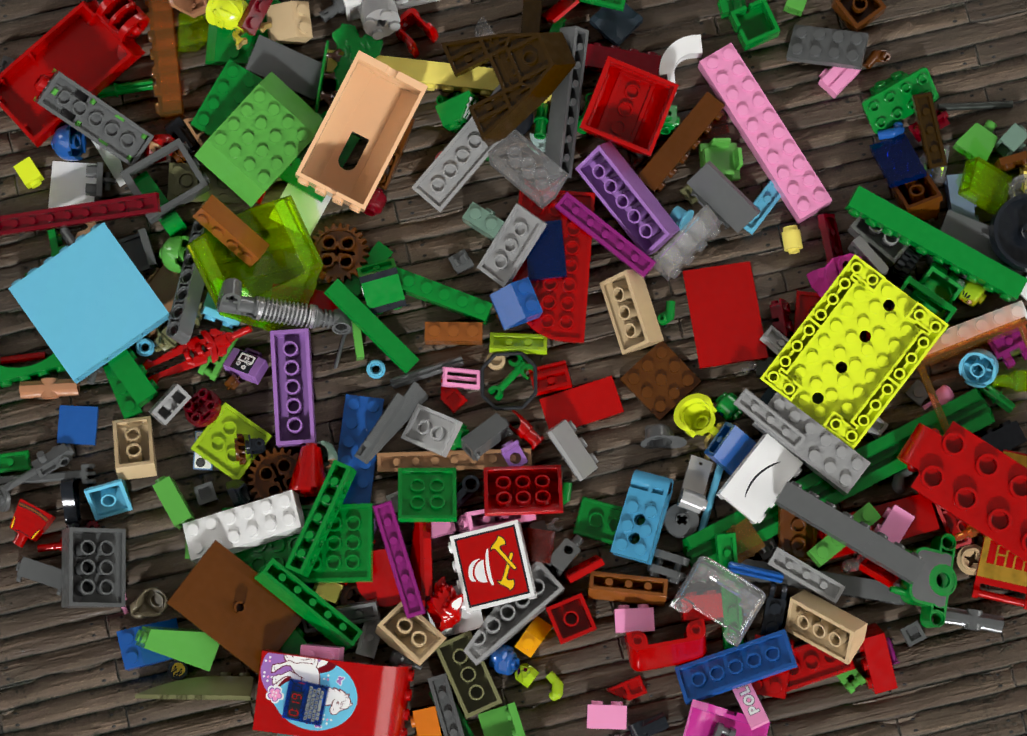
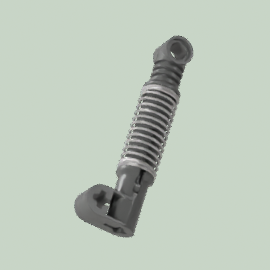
M235 278L224 280L219 292L217 312L248 316L252 320L257 321L261 319V321H270V323L274 321V323H283V325L291 324V326H294L295 324L296 327L299 325L300 327L304 326V328L308 327V329H315L321 325V328L329 329L330 327L334 333L339 335L347 334L351 330V320L339 308L333 311H327V309L322 311V308L315 304H310L308 308L307 303L304 306L303 303L299 305V302L296 304L292 302L291 304L290 301L287 303L286 300L284 302L282 300L278 302V299L274 301L273 298L269 300V297L265 300V297L262 298V296H255L254 298L241 296L242 283Z

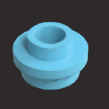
M142 338L136 343V352L140 356L148 357L153 354L155 344L149 338ZM145 344L149 345V348L146 351L142 350V347Z
M372 360L368 363L366 371L371 378L379 379L385 374L386 368L382 361ZM375 366H378L380 368L379 372L377 373L373 372V368Z

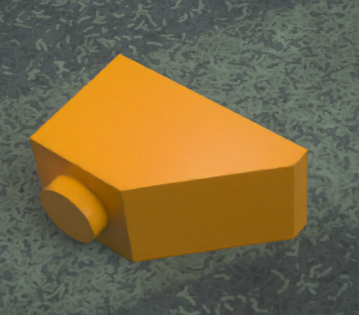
M537 616L521 636L515 648L531 659L553 626Z

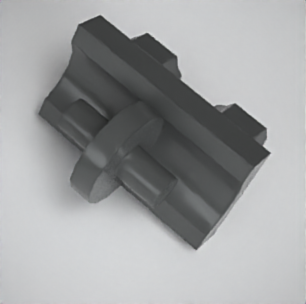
M97 162V165L86 166V177L96 178V184L86 183L85 195L96 196L95 200H101L102 185H105V191H110L111 185L116 184V179L111 178V172H105V178H103V162Z

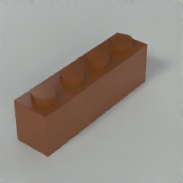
M213 194L192 216L249 267L253 266L270 246Z
M592 571L588 580L587 598L665 606L668 579Z

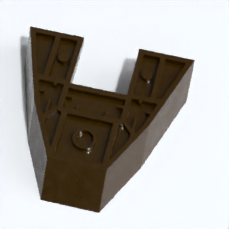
M562 32L501 33L441 43L456 77L490 61L502 91L469 106L481 138L487 146L506 138L550 97L576 65Z

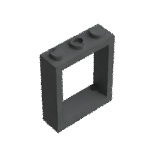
M180 138L120 172L133 196L141 195L131 176L179 149L200 184L160 207L161 212L145 214L151 225L210 190L208 186L211 183L205 173L201 174L198 169L201 167L196 157L191 158L189 155L191 149L186 141L182 143Z

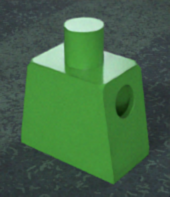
M987 120L984 126L975 123L957 140L952 148L982 168L997 142L998 137L993 134L997 125L991 120Z

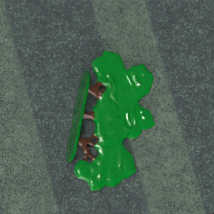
M342 23L341 27L332 33L337 49L333 53H329V41H326L315 106L316 113L319 112L321 100H325L328 108H330L333 102L330 99L335 98L333 95L338 92L358 51L376 58L382 50V39L375 40L368 34L361 38L355 25ZM343 51L344 55H338V53ZM328 58H332L337 62V66L332 74L325 73ZM324 78H331L336 81L337 85L333 93L326 94L322 91ZM328 110L325 111V112H323V114L321 115V117H322L323 119H324L326 113L328 112Z

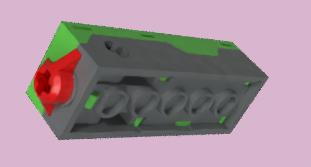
M55 68L52 73L40 75L34 84L36 96L33 100L129 166L138 161L154 137Z

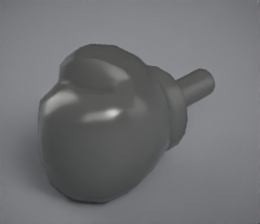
M395 649L392 651L389 658L392 666L412 664V667L419 670L422 669V665H417Z

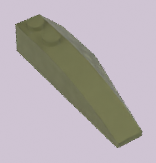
M220 672L219 676L195 677L156 686L135 694V698L255 701L256 677H251V673H239V676H231V672Z

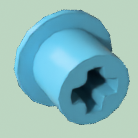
M676 206L670 213V217L678 225L680 232L688 227L694 216L692 209L686 211L679 206Z

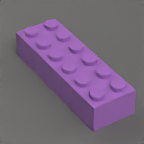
M610 141L596 147L575 168L635 245L647 256L658 251L680 230Z
M308 328L270 331L276 446L278 448L306 446V443H317L310 331Z

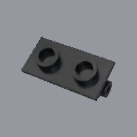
M248 435L249 440H245L246 453L250 454L251 459H253V454H261L265 451V442L261 438L251 439L250 435Z

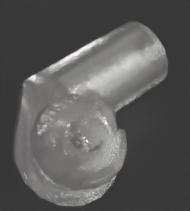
M858 554L856 558L845 560L842 563L841 569L844 573L857 571L860 563L866 558Z

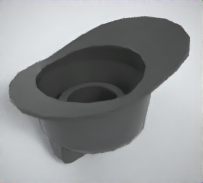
M653 424L645 427V439L641 441L640 445L645 449H673L685 446L687 441L683 437L674 436L669 426Z

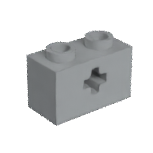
M174 383L148 412L162 425H167L191 399V396L180 385Z

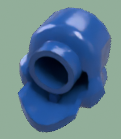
M502 645L490 655L489 666L494 668L498 674L512 675L519 668L520 661L514 652V647L511 645Z

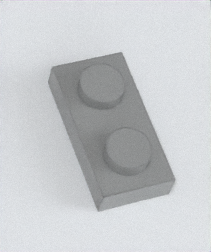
M382 620L364 622L363 633L359 638L356 654L375 659L380 637L375 633V630Z

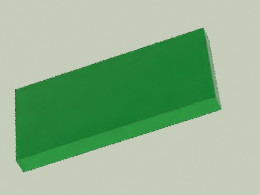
M583 496L573 534L612 545L623 507ZM645 517L638 520V525H642L645 522ZM635 536L632 543H638L640 536Z

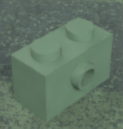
M1014 123L999 139L993 149L1002 157L1013 155L1015 151L1019 153L1026 146L1024 141L1027 139V130L1022 125Z
M474 202L471 203L462 217L465 224L491 241L494 240L504 224V221L495 216L496 213L487 207L484 209Z

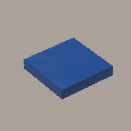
M60 405L57 444L96 446L99 407Z

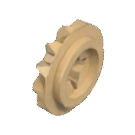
M974 544L966 545L957 554L956 563L959 570L966 575H976L978 563H973L969 567V561L964 557H971L974 554V559L979 562L982 549L980 546Z

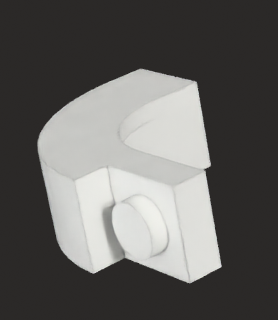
M701 34L686 36L672 43L662 56L658 76L675 83L674 70L680 62L686 59L701 58L703 53Z

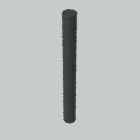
M1013 101L939 103L937 110L1013 108Z

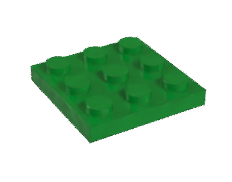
M398 468V522H457L456 468Z

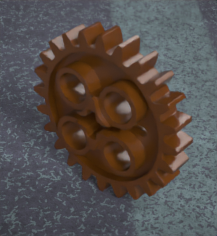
M332 223L331 229L324 226L325 232L318 230L320 236H313L315 243L309 242L313 249L307 250L312 255L308 257V260L312 262L310 267L315 269L314 273L316 275L320 274L321 280L326 277L328 283L332 279L334 281L341 279L343 284H345V278L352 281V275L359 277L357 268L362 267V264L368 265L364 258L370 256L365 252L369 250V247L364 245L367 241L365 238H362L363 234L361 232L357 233L356 227L351 230L349 224L343 228L342 223H339L338 228L335 227L334 223ZM334 241L333 246L326 247L327 242ZM347 242H353L350 248L344 247ZM327 259H332L330 265H324ZM351 260L349 266H343V262Z
M282 447L278 453L276 448H273L272 454L266 450L265 457L259 454L260 461H253L256 467H250L254 474L248 475L249 478L253 479L248 485H254L250 492H257L254 499L270 497L269 489L273 486L278 487L280 493H283L280 483L274 481L276 475L271 463L275 464L279 475L285 477L282 482L288 491L286 482L292 478L298 453L292 456L291 449L284 453ZM281 461L289 463L290 468L287 471L279 469L278 465ZM263 469L271 470V478L263 479L261 471ZM298 492L299 496L304 498V494Z

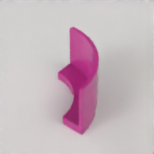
M693 699L683 736H712L717 722L723 723L727 728H735V736H767L770 722L751 730L744 714L737 712L736 716H734L735 712Z

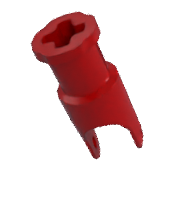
M512 410L519 417L521 425L519 428H516L510 424L509 428L521 439L524 438L534 450L545 437L540 436L533 430V426L516 410Z

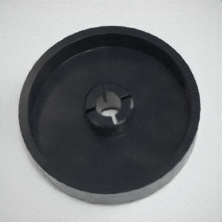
M1027 194L1015 196L1002 204L994 213L989 226L990 243L997 257L1008 267L1021 272H1027V232H1025L1027 229Z

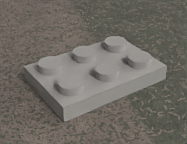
M417 404L401 438L446 458L463 423Z

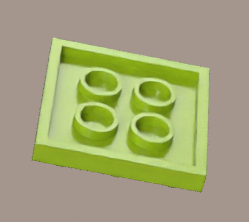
M225 402L217 419L205 428L191 447V450L231 479L240 480L259 454H253V459H251V455L246 453V463L240 465L239 461H236L234 438H237V434H242L245 441L249 440L248 435H250L251 439H263L266 445L272 435Z

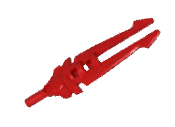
M249 324L233 332L220 331L217 328L210 329V332L206 330L200 331L204 339L196 336L190 339L188 343L180 344L154 361L147 359L142 364L146 370L181 354H184L186 361L148 377V380L153 379L158 384L159 379L206 364L209 356H211L212 363L218 361L219 356L223 357L227 354V350L233 341L252 332L253 329ZM202 345L205 347L206 352L202 350ZM189 351H192V352H193V354H194V357H193V358L191 357Z

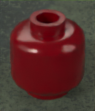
M376 188L363 213L368 216L381 214L387 202V197L382 189Z

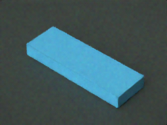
M771 180L753 202L761 212L743 228L751 235L781 198Z

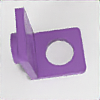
M510 440L502 445L501 454L509 467L523 466L528 463L518 440L514 442ZM511 454H520L521 461L518 464H513L510 461Z

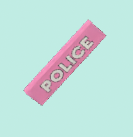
M751 683L732 690L751 730L769 723V719Z

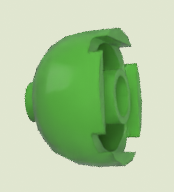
M176 235L170 237L160 248L159 256L168 270L181 273L189 236Z

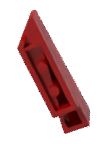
M415 522L410 563L414 570V576L426 612V596H433L431 522Z

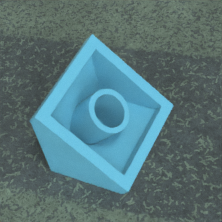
M123 479L84 489L95 520L133 510L127 484Z

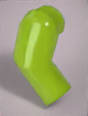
M551 671L546 676L547 680L552 684L549 698L552 701H557L563 695L564 684Z

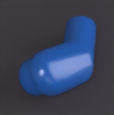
M895 122L893 124L894 128L879 130V140L890 139L903 134L905 131L903 123Z

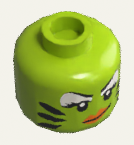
M964 280L966 283L964 289L959 294V299L971 307H975L977 304L982 305L987 297L984 294L986 290L983 288V285L978 282L972 283L969 280Z

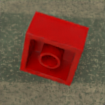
M582 593L545 609L560 645L597 630Z

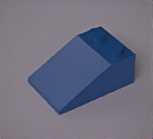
M177 618L142 625L179 628ZM142 626L116 632L125 670L130 671L169 661L173 658L135 645L137 642L135 641L137 631L142 629Z

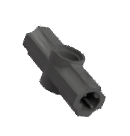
M947 607L944 624L962 626L964 629L974 631L984 630L1002 633L1004 616L987 614L975 609L964 610Z

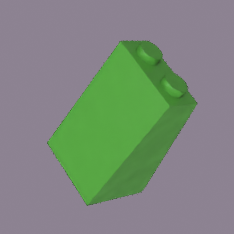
M142 626V629H139L135 636V641H137L135 645L206 671H210L219 647L216 641L200 629Z

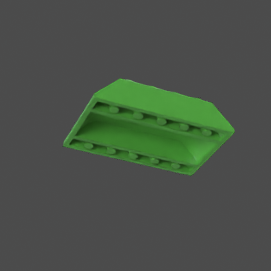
M271 71L206 140L194 156L252 207L312 142L323 118Z

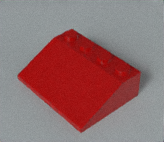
M561 465L483 467L485 516L563 513Z

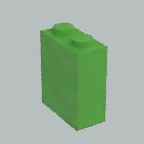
M162 476L155 480L156 484L152 485L176 528L180 530L183 528V523L196 520L174 479L170 476Z

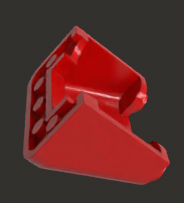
M704 618L693 620L687 624L686 633L683 634L684 638L648 645L647 637L641 631L626 632L624 637L631 668L641 672L686 664L705 657L707 649Z

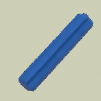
M732 561L727 566L728 572L782 583L784 574L781 572Z

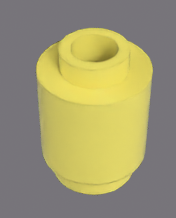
M797 225L783 227L781 235L784 251L789 254L799 253L800 249L803 248L800 229H798Z

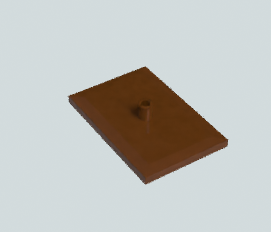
M214 540L166 603L259 675L262 650L269 649L278 652L303 618L255 580L254 577L257 574L255 570L218 541Z

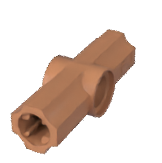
M42 378L41 381L20 382L19 385L21 399H57L60 396H76L80 392V384H76L72 379Z

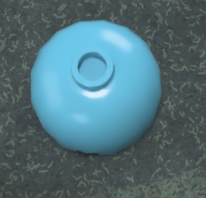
M977 348L969 351L959 363L960 376H963L964 382L974 388H984L990 385L996 379L999 371V363L996 357L985 349Z

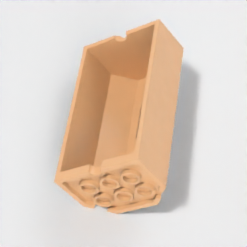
M358 51L295 174L297 182L306 187L308 185L315 189V193L322 197L326 195L332 197V202L340 206L345 204L356 213H360V211L365 212L428 86ZM354 132L369 141L356 167L352 170H344L340 167L338 160L351 133Z

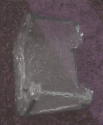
M701 556L686 575L670 606L678 612L687 613L694 608L726 628L723 633L725 640L738 647L761 609L766 595L761 589L709 557Z

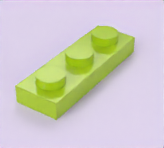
M490 332L489 352L521 351L525 354L547 355V337L541 334Z

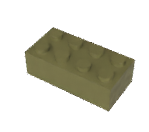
M470 630L443 642L436 649L466 719L502 703L484 660L476 666L463 651L473 637Z

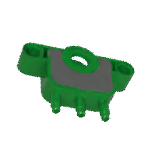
M950 533L934 536L930 548L905 549L909 553L915 552L919 554L926 563L913 584H909L901 579L900 587L890 586L889 588L890 592L900 595L905 603L921 607L920 622L925 628H937L944 624L949 595L954 592L957 586V576L953 570L956 539ZM937 576H938L939 579H940V584H939V585H938L937 582H936Z

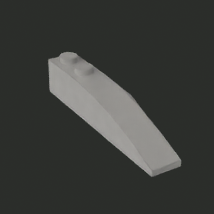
M539 559L530 566L538 598L531 600L527 598L495 606L463 650L476 666L505 644L564 593L565 588Z

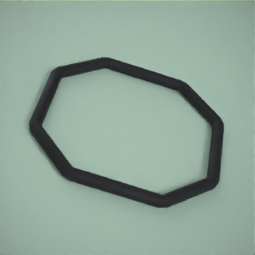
M521 351L493 353L480 368L481 397L497 411L524 409L538 393L536 364ZM521 355L533 366L534 393L522 406L497 407L484 395V369L496 356Z

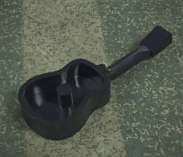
M76 478L62 479L60 490L66 527L78 528L81 523L78 483Z

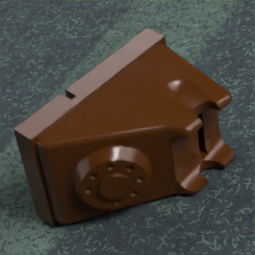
M919 159L883 172V177L901 209L922 221L934 218L935 221L938 219L940 202L943 201V196Z

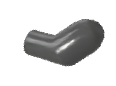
M908 468L899 471L892 477V489L896 494H902L905 491L904 479L913 474Z

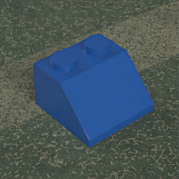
M529 277L512 282L490 295L504 330L538 319L543 313Z

